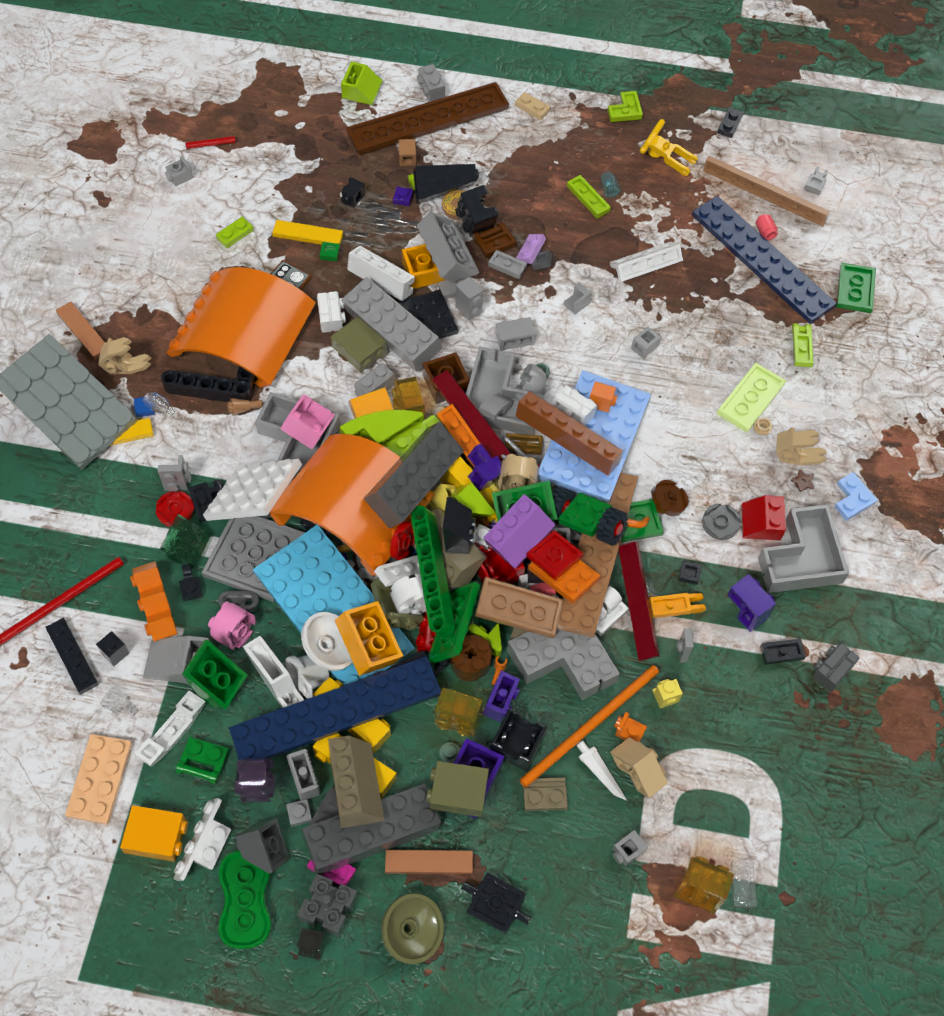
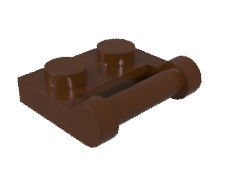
M503 222L481 233L476 232L472 234L473 242L478 245L485 258L493 256L496 250L503 252L516 246V240Z

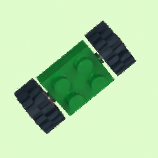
M557 487L554 489V492L552 491L558 518L552 520L553 522L590 537L597 534L596 538L599 541L611 546L617 545V542H620V537L622 538L624 536L623 532L626 531L625 526L628 525V522H626L628 520L627 513L613 508V505L580 492L575 496L576 494L573 491L562 487Z

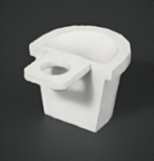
M308 655L301 657L289 656L285 659V668L290 674L295 688L306 699L313 697L312 689L323 684L329 678V670L315 664Z

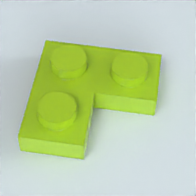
M637 91L621 92L620 99L622 104L608 106L607 111L610 122L639 120L643 117Z

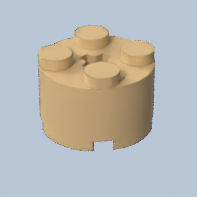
M508 454L501 463L498 488L504 490L537 483L539 467L536 464L537 460L532 457L527 458Z

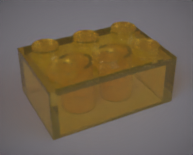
M692 856L680 874L673 897L715 914L726 901L735 874L731 873L725 866H714L709 864L708 860L703 857Z

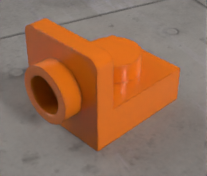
M625 712L624 716H619L614 727L617 728L615 736L623 740L631 738L635 741H640L647 726L629 718L630 713Z

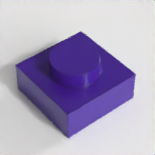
M396 187L393 204L410 206L413 189Z

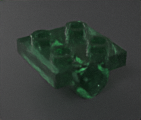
M178 514L175 516L160 549L167 553L166 556L171 561L178 564H190V567L194 568L200 560L211 533Z

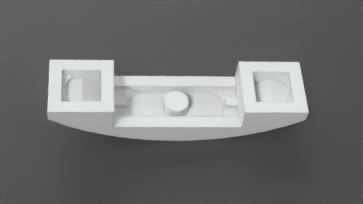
M188 691L176 705L175 712L151 739L147 738L134 755L151 767L155 765L183 737L206 702L191 691Z

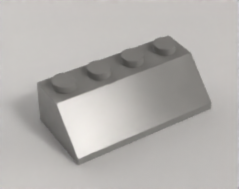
M430 211L417 224V227L420 231V236L426 243L427 250L432 256V261L439 270L440 277L455 282L477 275L479 271L455 222Z

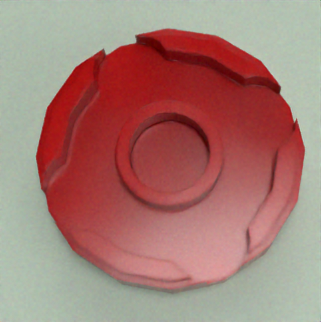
M171 491L158 499L155 511L157 518L165 526L180 527L191 520L195 509L193 501L188 494L182 491Z
M404 521L395 530L390 545V555L392 558L402 560L409 555L410 550L408 549L415 542L412 523Z

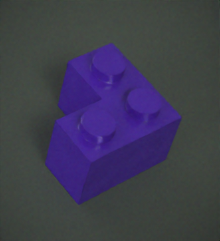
M749 574L734 584L727 595L740 609L737 619L749 632H752L768 620L776 605L774 598L769 593H766L761 588L760 583Z

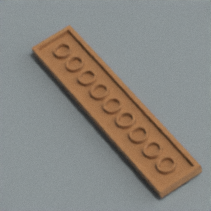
M620 473L609 504L613 505V508L627 513L628 517L638 476ZM582 533L578 549L583 552V558L580 560L600 575V580L574 604L566 598H562L563 602L557 629L594 638L622 538L620 537V542H617V545L611 546L599 541L596 538L597 534L590 537Z

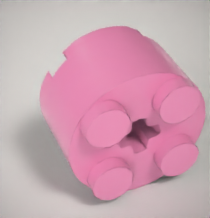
M226 601L217 615L212 617L208 623V627L211 628L210 635L216 641L235 650L234 647L240 648L248 641L253 632L250 630L251 625H255L256 619L250 612L234 603Z

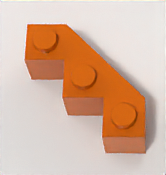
M156 561L132 568L133 575L130 578L133 587L137 586L140 599L137 600L140 611H145L147 624L144 627L147 636L151 635L153 641L176 635V625Z

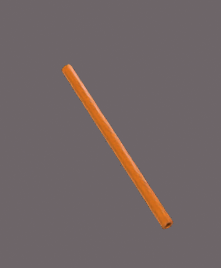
M654 665L648 668L519 779L522 786L527 788L659 673L658 668Z

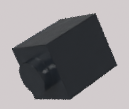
M113 631L96 643L100 653L113 666L129 654L126 645Z

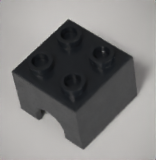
M485 185L462 192L459 201H457L456 216L461 218L463 230L470 237L476 232L481 233L493 228L499 215L496 206L486 208L483 205L485 200L482 198H486L485 195L489 194Z
M509 708L491 743L490 749L503 755L504 761L528 772L546 736L547 726L538 721L536 724L529 723L520 717L519 712Z

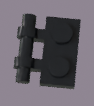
M215 480L213 482L214 487L210 488L207 482L188 487L200 523L206 521L203 514L208 509V505L213 502L212 496H217V493L224 487L220 480Z

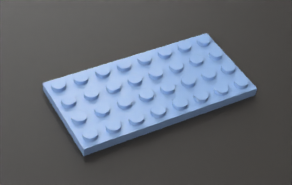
M582 370L574 389L585 398H590L595 381L616 387L614 395L617 396L615 406L610 407L609 413L596 409L594 417L585 427L623 450L619 465L607 476L551 440L539 467L538 479L550 481V484L576 493L580 492L609 504L651 394Z

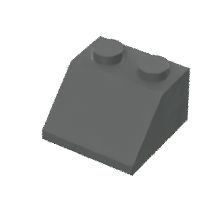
M277 818L253 824L235 836L236 846L241 852L242 858L268 874L274 872L290 859Z

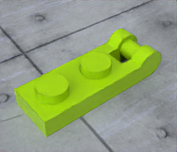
M793 323L791 332L793 336L794 366L812 367L814 364L811 324L800 326L797 323Z

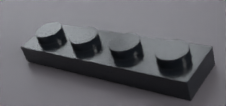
M64 617L46 626L45 628L78 693L81 695L98 686L99 684Z

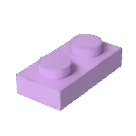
M529 234L516 258L527 264H532L546 240L544 234Z

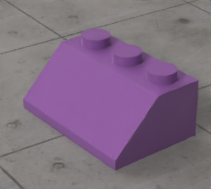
M524 494L483 538L492 550L516 569L525 560L526 553L542 541L556 525L538 505Z

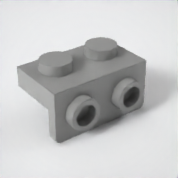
M178 455V465H158V474L164 491L176 492L188 489V483H191V472L188 471V462L184 461L183 455Z

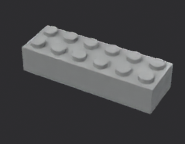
M368 277L363 279L341 299L346 311L354 318L358 316L387 342L389 349L416 372L422 368V363L429 361L443 348L436 334Z

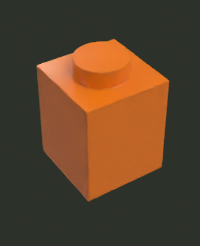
M594 382L589 399L593 400L597 405V410L609 413L610 407L615 406L617 396L614 395L616 387Z

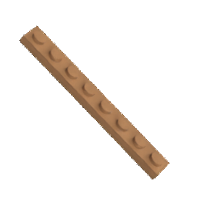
M708 156L705 161L704 172L822 227L826 223L830 211L716 158Z

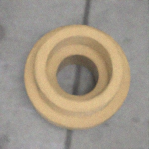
M762 417L755 421L753 427L757 434L768 435L772 431V424L768 418Z

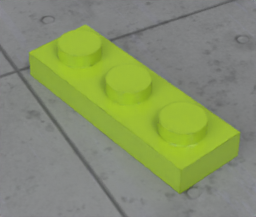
M581 175L567 182L568 189L596 219L610 212L611 207Z

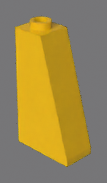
M458 457L439 481L443 484L455 485L457 488L471 483L468 476L473 470L461 457ZM487 487L480 491V494L495 511L491 493L493 491ZM496 513L492 516L484 517L488 523H491L493 520L498 522Z

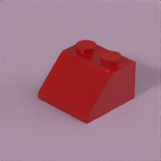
M764 495L741 504L742 538L781 541L786 531L784 496Z

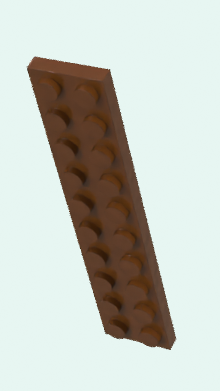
M493 82L346 127V131L358 155L399 143V140L412 139L508 109L509 103L498 84Z

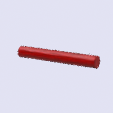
M235 136L186 142L185 146L186 149L236 142Z

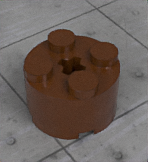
M465 635L462 651L458 656L450 658V665L458 678L472 682L484 677L488 673L491 665V648L489 642L482 637Z

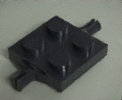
M488 872L477 887L465 881L461 890L472 895V902L466 913L505 935L510 925L516 919L528 925L532 918L520 911L521 903L526 893Z

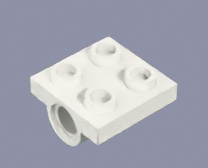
M608 586L596 633L600 636L629 610L622 602L620 594L613 587Z

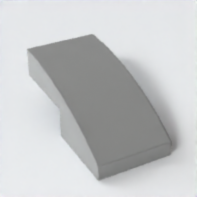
M497 393L488 398L479 407V412L495 420L501 413L505 414L514 404V401Z

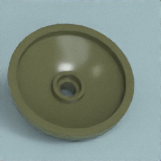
M406 894L394 900L387 908L381 926L382 940L385 948L393 958L406 964L422 963L432 957L441 944L444 932L443 918L439 908L430 898L421 894ZM407 924L408 930L405 932L404 926Z

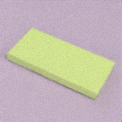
M755 362L717 410L716 414L748 433L755 421L759 419L783 388L786 380Z

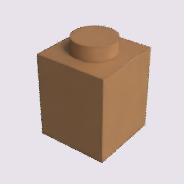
M415 139L399 140L400 166H416Z

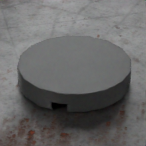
M714 504L705 511L702 518V526L705 532L718 540H727L734 537L741 525L740 515L737 510L729 505Z

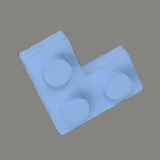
M854 472L838 481L837 485L847 497L836 503L834 507L846 521L877 502L875 496Z

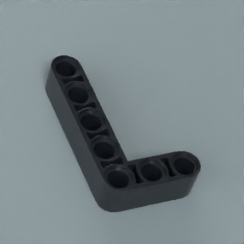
M240 366L235 379L167 370L161 375L164 390L169 394L229 402L230 398L251 401L256 385L254 383L258 378Z

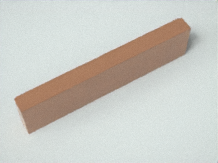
M70 301L56 309L57 315L93 359L99 358L101 346L105 342L74 304Z
M386 850L385 874L473 873V851Z

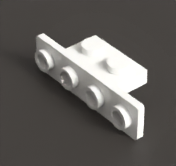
M211 799V801L209 800L203 809L204 816L195 825V834L192 841L190 840L184 848L185 855L174 869V880L184 881L193 862L213 870L231 831L230 828L213 820L222 802L221 799Z

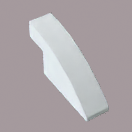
M261 636L243 646L256 670L282 708L304 700L295 688L288 671Z

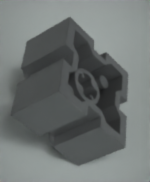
M316 874L309 889L312 898L311 900H304L297 916L299 921L315 928L318 923L322 924L324 932L340 938L347 923L344 914L346 911L352 912L358 899V893L356 890L342 884L337 889L334 887L333 880Z

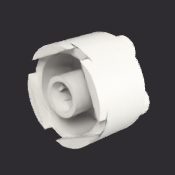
M415 574L416 577L409 578V576L403 577L392 585L390 595L398 613L421 616L426 611L420 574Z

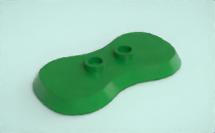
M237 850L226 855L219 867V880L224 891L225 904L219 920L218 931L222 942L226 946L235 949H249L262 944L267 939L271 929V920L264 900L265 888L270 873L268 874L242 858L241 852Z

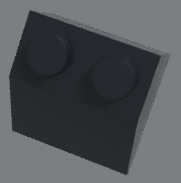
M447 497L442 528L445 552L470 554V546H474L472 530H476V518H473L471 509L452 497Z

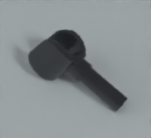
M449 659L437 662L439 666L434 671L435 678L442 669L448 667Z

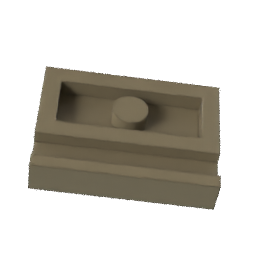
M565 777L537 778L527 788L523 787L524 811L567 810L568 808Z

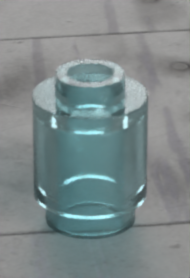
M611 172L604 173L600 180L603 192L607 197H615L620 192L617 178Z

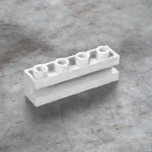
M358 246L349 252L347 270L363 279L368 277L383 291L401 301L413 294V287L409 285L414 283L415 276L362 246Z

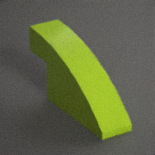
M409 410L374 412L339 426L340 434L365 437L383 446L415 425L422 423L424 414Z

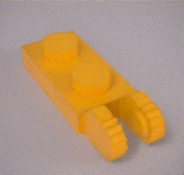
M682 593L650 597L652 618L702 613L706 610L704 604L691 605L690 602L703 600V594Z

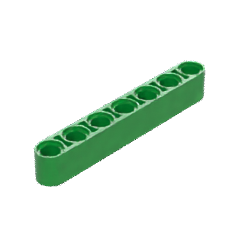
M419 505L412 511L411 520L428 624L431 631L446 638L454 633L455 624L437 519L433 512Z

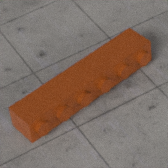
M529 391L518 402L517 418L607 476L619 465L623 452L622 449Z

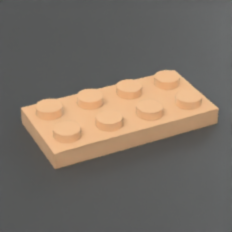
M90 734L65 813L67 818L109 825L133 745L131 741Z

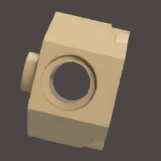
M123 337L112 340L109 338L108 342L101 346L98 365L109 374H133L147 369L151 365L148 362L151 360V357L146 354L132 357L127 352L131 349L128 345L131 343L130 339Z
M794 427L778 433L776 454L780 462L802 466L821 464L826 461V457L821 456L827 454L825 449L820 447L802 449L818 444L819 440L815 438L819 437V433L814 430L795 431Z

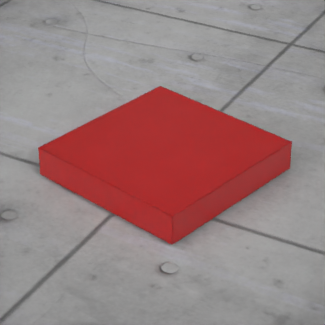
M554 530L528 551L526 557L556 581L583 558V552Z

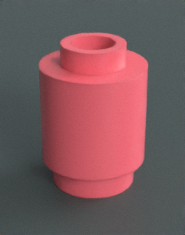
M762 214L757 218L755 224L760 234L766 240L774 239L778 235V228L771 215Z

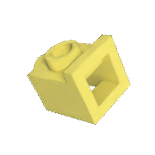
M676 679L663 680L652 690L660 709L678 703L683 694Z

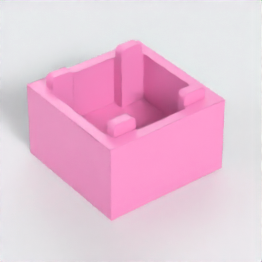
M303 394L280 429L313 450L335 414Z

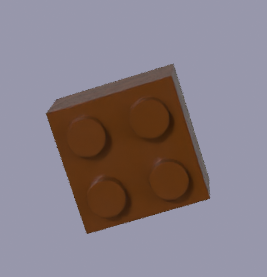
M457 352L422 363V376L436 404L446 400L434 386L432 379L448 370L466 394L470 379Z

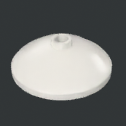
M319 612L308 618L302 627L301 640L303 648L309 658L321 668L330 671L342 670L353 661L334 621L339 616L329 612Z

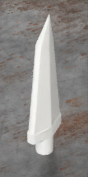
M584 741L580 742L577 747L582 754L578 758L613 795L626 800L598 754L595 747L589 749Z

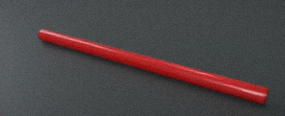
M117 557L0 634V646L123 566L122 560Z

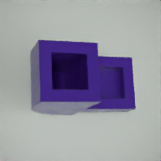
M481 444L476 445L467 456L475 466L468 478L479 492L489 487L498 477L501 470V462L498 456L491 458Z

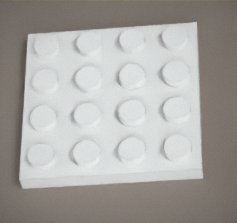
M285 459L282 461L239 465L233 475L226 481L222 490L217 493L213 502L208 505V509L203 516L206 521L268 515L302 466L299 459Z

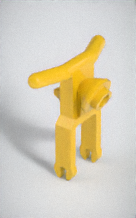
M660 119L640 148V153L644 154L648 150V154L651 157L658 158L662 156L667 165L680 172L683 176H688L690 169L670 157V154L675 152L691 164H695L698 158L678 144H672L669 140L658 136V133L665 124V121Z

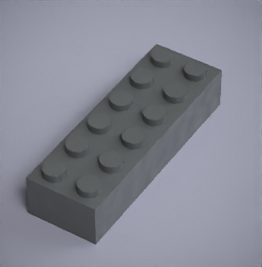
M439 421L425 429L363 499L388 528L398 525L408 517L464 450Z
M422 784L381 799L384 815L383 822L340 828L338 815L302 828V837L315 873L319 875L328 873L439 831L441 822L436 810L430 809V802H427L428 790L426 785Z

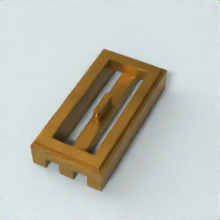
M506 433V437L510 440L520 441L513 443L525 454L542 455L543 436ZM505 441V444L511 450H513L515 453H518Z

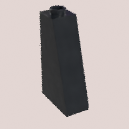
M475 164L415 166L413 177L416 204L474 185L479 178V172Z

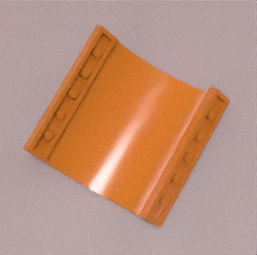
M233 267L214 271L209 277L208 284L202 288V294L193 303V309L186 315L184 324L178 328L177 336L169 343V349L166 353L170 357L182 355L184 351L214 355L228 360L258 377L254 384L259 388L271 386L316 302L294 285L260 270Z
M350 434L329 435L284 490L269 514L279 526L285 525L293 515L323 527L347 544L360 557V562L370 575L374 576L376 575L374 572L376 568L384 565L391 556V540L400 524L388 528L363 498L400 457L388 448L360 436ZM430 490L417 506L426 507L433 498L434 493ZM411 513L404 521L412 523Z

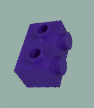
M501 670L481 714L501 722L509 708L512 709V706L509 704L511 699L515 700L519 692L517 685L520 679Z

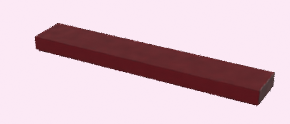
M448 370L433 378L432 383L449 405H454L490 457L498 456L502 463L504 459L501 455L507 456L511 453Z
M634 541L619 546L618 550L638 661L642 662L660 656L639 543Z

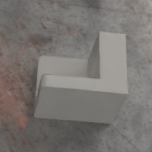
M579 282L574 286L573 295L564 301V306L576 315L590 304L592 293Z

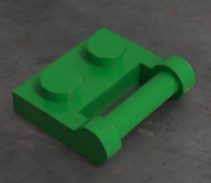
M189 737L175 772L209 780V783L216 785L230 750L226 747ZM189 761L212 767L214 770L209 772L187 764Z

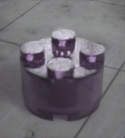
M271 758L238 760L237 772L239 773V781L235 782V794H240V799L243 803L271 802L270 798H273L275 791V774H271L270 767H274V763Z

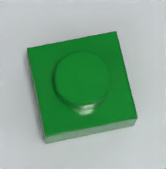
M322 242L320 260L337 262L340 244Z

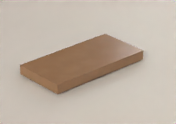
M485 577L475 616L553 639L556 634L563 599Z

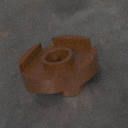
M662 480L651 490L652 500L659 514L679 516L688 506L689 501L685 490L675 486L677 483L674 481Z

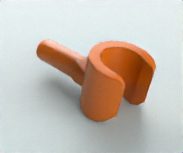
M499 656L496 657L494 665L496 670L491 685H494L501 670L504 671L506 669L507 658L505 663L500 664L498 663Z

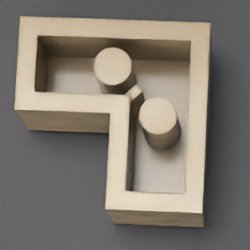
M627 738L610 752L617 767L630 775L637 791L650 798L668 784L665 777L666 772L657 761V753L652 748L645 747L640 741Z

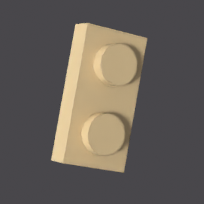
M526 92L515 101L516 107L539 120H542L550 112L551 106Z

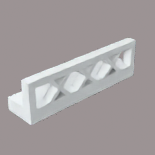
M668 242L611 261L610 266L617 270L618 280L622 282L681 262L683 257L680 244Z

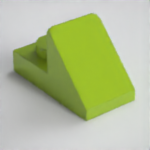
M472 623L468 627L467 635H477L487 640L491 648V654L494 657L499 656L500 658L502 647L499 624L487 634V631L482 626H476Z

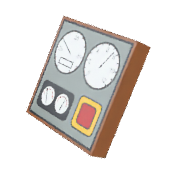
M284 260L270 273L300 290L312 279L311 274Z

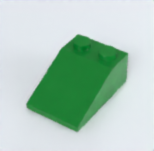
M550 481L491 492L497 521L524 494L538 505L551 521L558 519Z
M207 639L203 641L182 673L198 696L211 707L225 710L247 677L243 670Z

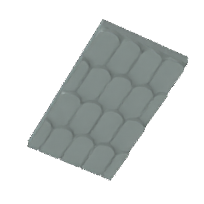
M50 334L0 373V391L81 470L137 422L132 413Z

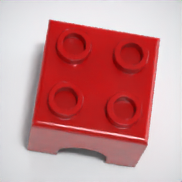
M483 546L478 547L487 556L477 571L482 583L484 578L487 577L512 585L519 581V576L524 575L525 566L523 562L514 569L491 548L483 549Z

